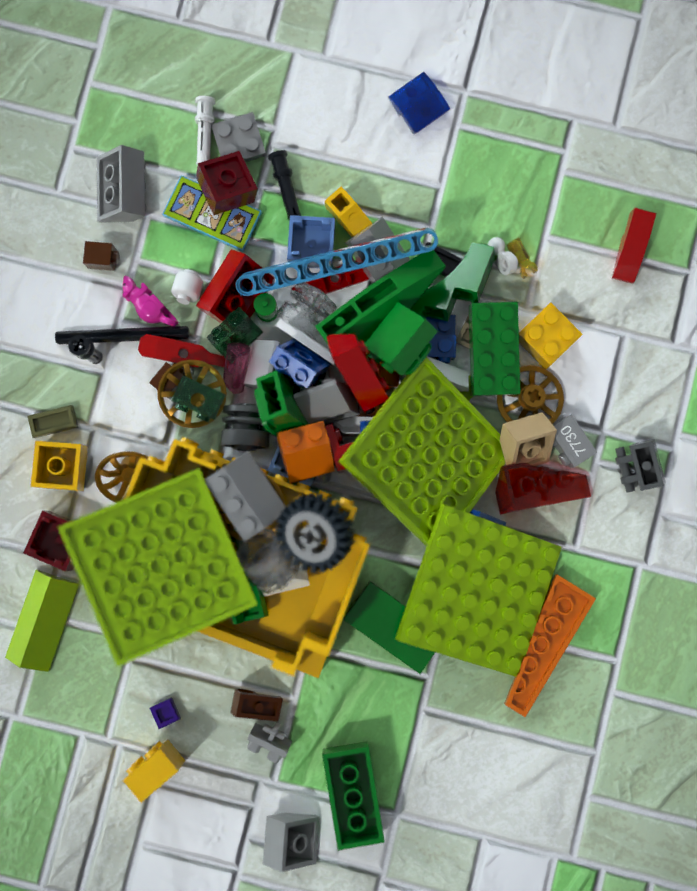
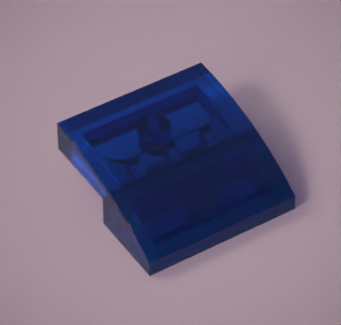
M424 71L388 96L397 114L403 117L412 134H416L451 109L438 88Z

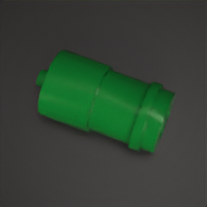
M262 293L255 298L254 309L258 318L263 322L274 321L279 313L275 298L268 293Z

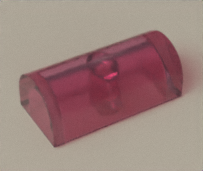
M228 343L223 380L226 388L233 394L242 393L245 387L244 382L248 368L250 347L242 343Z

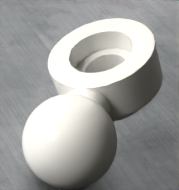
M499 237L492 238L488 245L494 247L499 271L503 275L516 272L518 267L517 257L510 251H504L505 242Z

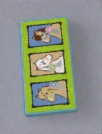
M181 175L162 215L167 219L244 252L262 211L245 205L213 215L199 183Z

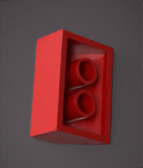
M231 249L196 304V307L211 318L241 334L255 311V298L262 293L250 296L241 295L236 289V281L242 274L261 269L262 267L245 253ZM270 273L264 275L265 281L272 284L275 278ZM247 278L243 279V286L246 289H252V281Z
M330 334L326 336L332 359L363 411L366 412L385 402L389 398L387 390L390 389L384 376L379 378L377 372L380 370L375 360H369L366 354L369 353V350L364 341L359 342L355 334Z

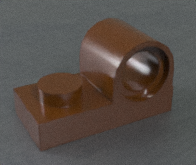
M235 689L230 713L239 718L279 722L283 698L280 696L257 694L246 689Z

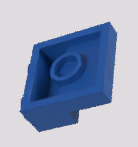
M451 315L448 322L427 317L426 320L438 331L430 341L431 351L427 356L449 364L450 360L456 358V315Z
M295 339L277 346L269 360L274 365L275 370L289 375L297 385L306 388L315 384L319 376L327 372L331 363Z

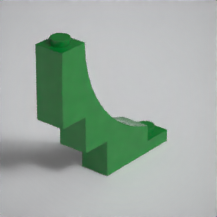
M472 242L461 263L447 277L428 288L410 310L425 319L431 317L448 322L457 299L479 303L495 261L494 247L485 243L478 244Z

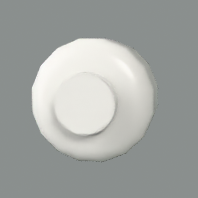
M185 269L176 274L171 292L179 303L188 305L199 300L204 283L197 272Z

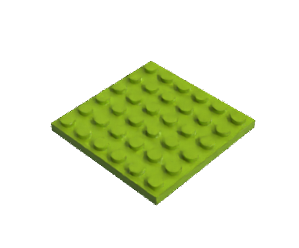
M426 357L415 372L405 376L339 462L427 547L440 505L445 504L470 513L504 466L505 459L500 444V433Z
M200 468L58 527L117 667L258 605Z
M441 504L395 639L516 677L523 657L527 654L529 642L534 633L562 547Z

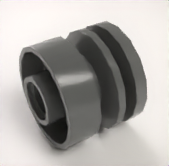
M237 403L223 406V413L233 415V417L222 418L224 423L232 425V429L222 430L221 446L232 447L233 450L256 451V449L269 448L270 433L260 430V426H263L257 404Z

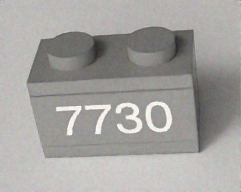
M572 414L554 425L557 432L552 448L555 447L560 454L558 458L565 467L574 468L597 453Z

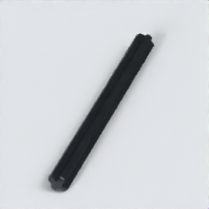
M188 326L57 331L55 333V342L57 344H68L69 340L75 335L85 336L92 343L140 341V338L146 334L169 339H188L189 328Z

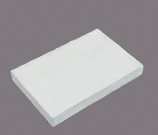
M279 320L276 326L281 331L321 356L334 367H337L329 350L285 320Z

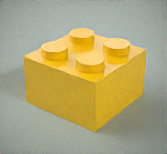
M550 302L519 332V344L544 369H547L583 334Z
M35 441L30 487L84 491L88 446Z
M166 740L163 744L160 741L157 742L144 755L145 759L141 756L126 770L128 775L123 781L141 803L176 774L186 761L169 740Z

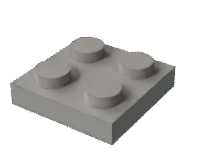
M253 112L211 124L220 156L240 151L245 162L266 156Z

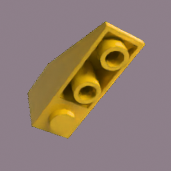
M342 186L324 201L328 212L351 237H354L372 224Z

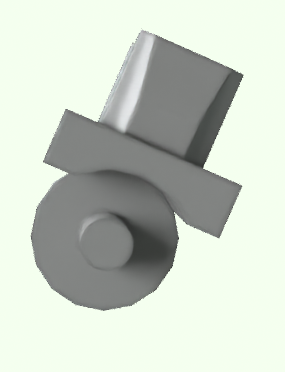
M277 721L274 727L267 724L263 727L255 723L247 739L249 740L248 750L259 753L261 747L269 750L267 758L274 763H278L282 757H286L292 740L286 738V734L278 730L281 723Z

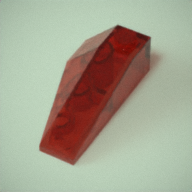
M528 463L501 466L495 491L500 515L591 497L585 474L552 470L548 467H537Z

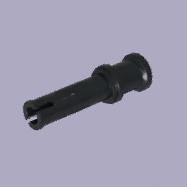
M279 150L269 154L268 159L272 162L274 169L273 178L279 183L288 216L287 219L290 220V215L301 216L290 178L292 176V169L289 168L286 159L288 156L287 151Z
M75 335L69 340L68 348L73 355L82 360H89L93 364H99L102 361V353L95 349L94 344L85 336Z

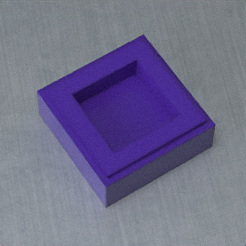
M172 697L150 707L158 729L181 719Z

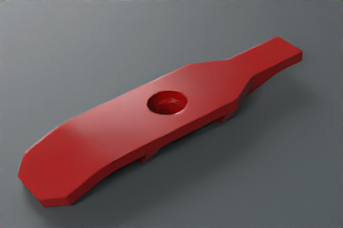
M360 268L336 274L339 276L337 282H332L331 276L311 280L291 289L295 299L311 293L325 295L369 280L363 269Z
M149 334L140 338L138 351L143 357L173 363L185 360H199L209 365L227 368L229 357L210 353L202 345ZM183 349L188 351L186 358H182L179 355V352Z

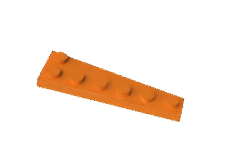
M555 574L534 633L530 639L527 654L523 657L520 670L516 677H514L504 703L524 717L527 716L596 600L595 597L558 574Z

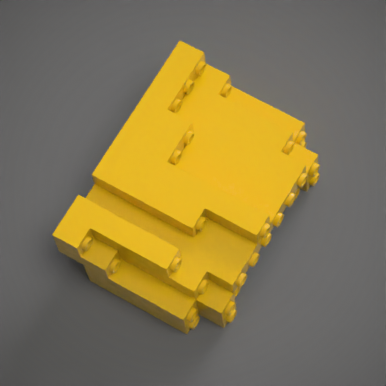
M182 437L181 441L174 439L165 461L150 455L147 459L140 457L124 499L200 468L205 480L236 458L232 457L231 461L223 458V453L213 449L210 450V453L198 448L199 443ZM261 468L263 473L274 480L283 493L286 507L298 497L313 493L309 491L310 486L300 482H297L296 486L287 483V477L279 474L271 477L268 475L269 471ZM208 488V490H209V492H210V494H211V497H212V499H213V501H214L215 497H214V495L212 494V492L210 491V489ZM319 490L318 494H324L323 500L327 497H332L331 494ZM343 497L339 501L334 499L331 505L334 506L339 502L342 506L338 511L342 513L346 510L349 515L345 520L353 521L357 508L353 506L354 501ZM226 513L221 514L224 521L229 526L231 524L230 519L228 518ZM306 520L303 521V528L309 524ZM263 529L262 531H260V532L257 533L256 535L265 532V530ZM276 532L265 539L254 542L237 540L228 535L244 573L258 570L260 573L264 567L266 555L281 551L279 546L282 543L277 542L273 537ZM355 534L351 538L354 539V543L350 547V552L335 568L328 569L322 573L319 569L316 573H312L310 567L307 570L309 586L264 596L269 616L235 625L232 622V618L229 617L197 632L273 661L271 668L294 676L296 670L319 678L370 544L365 543L367 538ZM327 537L321 542V544L327 545Z

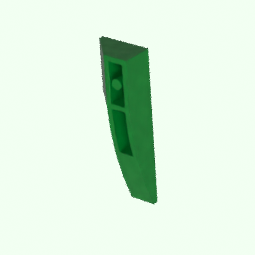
M434 250L422 253L371 284L315 327L327 344L326 336L330 334H355L359 342L363 340L366 343L397 302L411 309L446 266Z

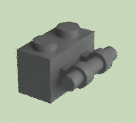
M655 439L631 444L629 446L631 454L626 455L624 447L615 448L617 455L615 460L616 464L620 466L622 474L620 479L621 483L625 486L626 493L635 491L633 482L637 481L641 491L665 485L666 482ZM633 461L636 474L631 475L628 462Z

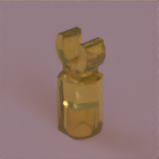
M520 238L506 245L508 250L517 257L520 275L523 279L528 276L525 268H530L534 274L538 271L537 265L529 260L530 256Z

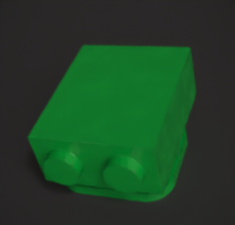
M397 302L365 343L370 352L368 357L374 359L378 365L380 362H383L381 366L391 374L396 371L401 376L410 375L416 371L430 353V341L438 331L425 318Z
M277 370L256 378L258 388L254 390L258 411L261 422L269 433L277 437L279 432L309 425L293 397V394L300 392L298 386Z

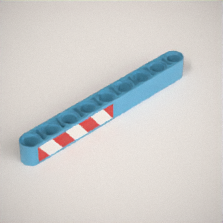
M422 228L249 271L237 279L236 289L241 295L250 296L429 252L437 247L438 236L433 229ZM424 234H431L434 237V241L430 245H423L420 241L421 237ZM406 239L411 243V247L407 251H402L398 248V242ZM379 245H384L388 249V254L382 257L378 256L375 248ZM355 251H362L365 254V260L362 262L355 261L353 253ZM338 256L342 259L343 265L337 268L333 267L330 259ZM310 262L318 263L320 271L317 273L311 272L308 264ZM289 267L296 269L298 276L296 278H289L286 274V269ZM266 273L273 274L275 283H267L264 275ZM243 279H250L253 283V288L246 289L242 284Z

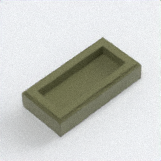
M72 405L27 416L32 438L78 428Z

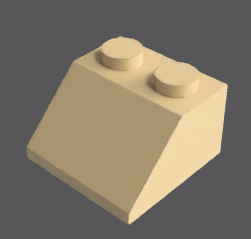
M543 412L503 423L500 444L509 474L549 462L557 429Z

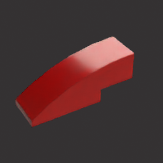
M634 208L630 212L625 234L622 236L612 279L631 284L635 282L657 213Z

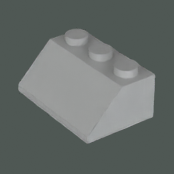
M120 145L97 157V222H133L145 217L146 184L144 169L146 164L144 161V151Z
M381 217L345 243L350 247L394 236L384 218ZM398 242V248H399L400 250L404 251V249L402 248V246H401L400 243ZM379 245L375 248V252L378 256L382 257L388 254V249L384 245ZM355 251L353 253L358 262L365 260V254L362 251ZM405 257L362 269L373 284L410 259Z
M249 450L205 479L206 485L244 541L276 521L281 515L282 510L286 508Z

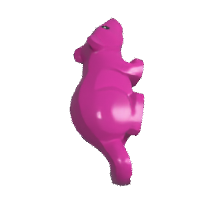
M128 276L123 277V297L128 302L131 301L134 304L138 316L143 321L150 324L162 322L171 326L178 325V320L154 294L150 296L152 291L144 283L141 284V288H138L132 278Z

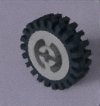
M309 493L306 496L298 497L282 510L281 515L276 521L279 524L275 527V532H280L276 536L277 542L283 541L279 546L281 551L285 549L289 551L285 555L287 559H290L292 556L295 558L292 563L297 567L302 562V570L307 571L311 567L312 573H316L319 569L322 573L328 569L335 568L346 557L354 543V539L351 538L355 535L354 529H349L353 525L352 520H345L349 515L346 510L342 513L338 511L342 506L339 502L333 506L331 505L333 498L327 497L323 500L324 494H317L314 497V493ZM306 520L309 524L303 528V521ZM327 537V545H322L321 542Z

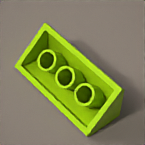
M35 570L5 658L19 668L49 672L80 584Z

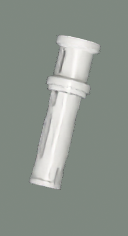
M198 96L195 98L197 104L195 122L198 124L196 165L210 160L211 124L215 122L213 117L215 99L210 96Z

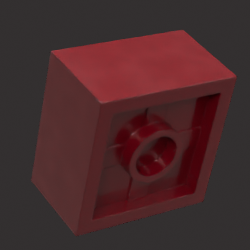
M240 151L198 163L196 179L213 215L255 202L258 188Z
M42 510L23 554L65 572L72 571L74 564L58 529L59 526L72 520L54 512Z

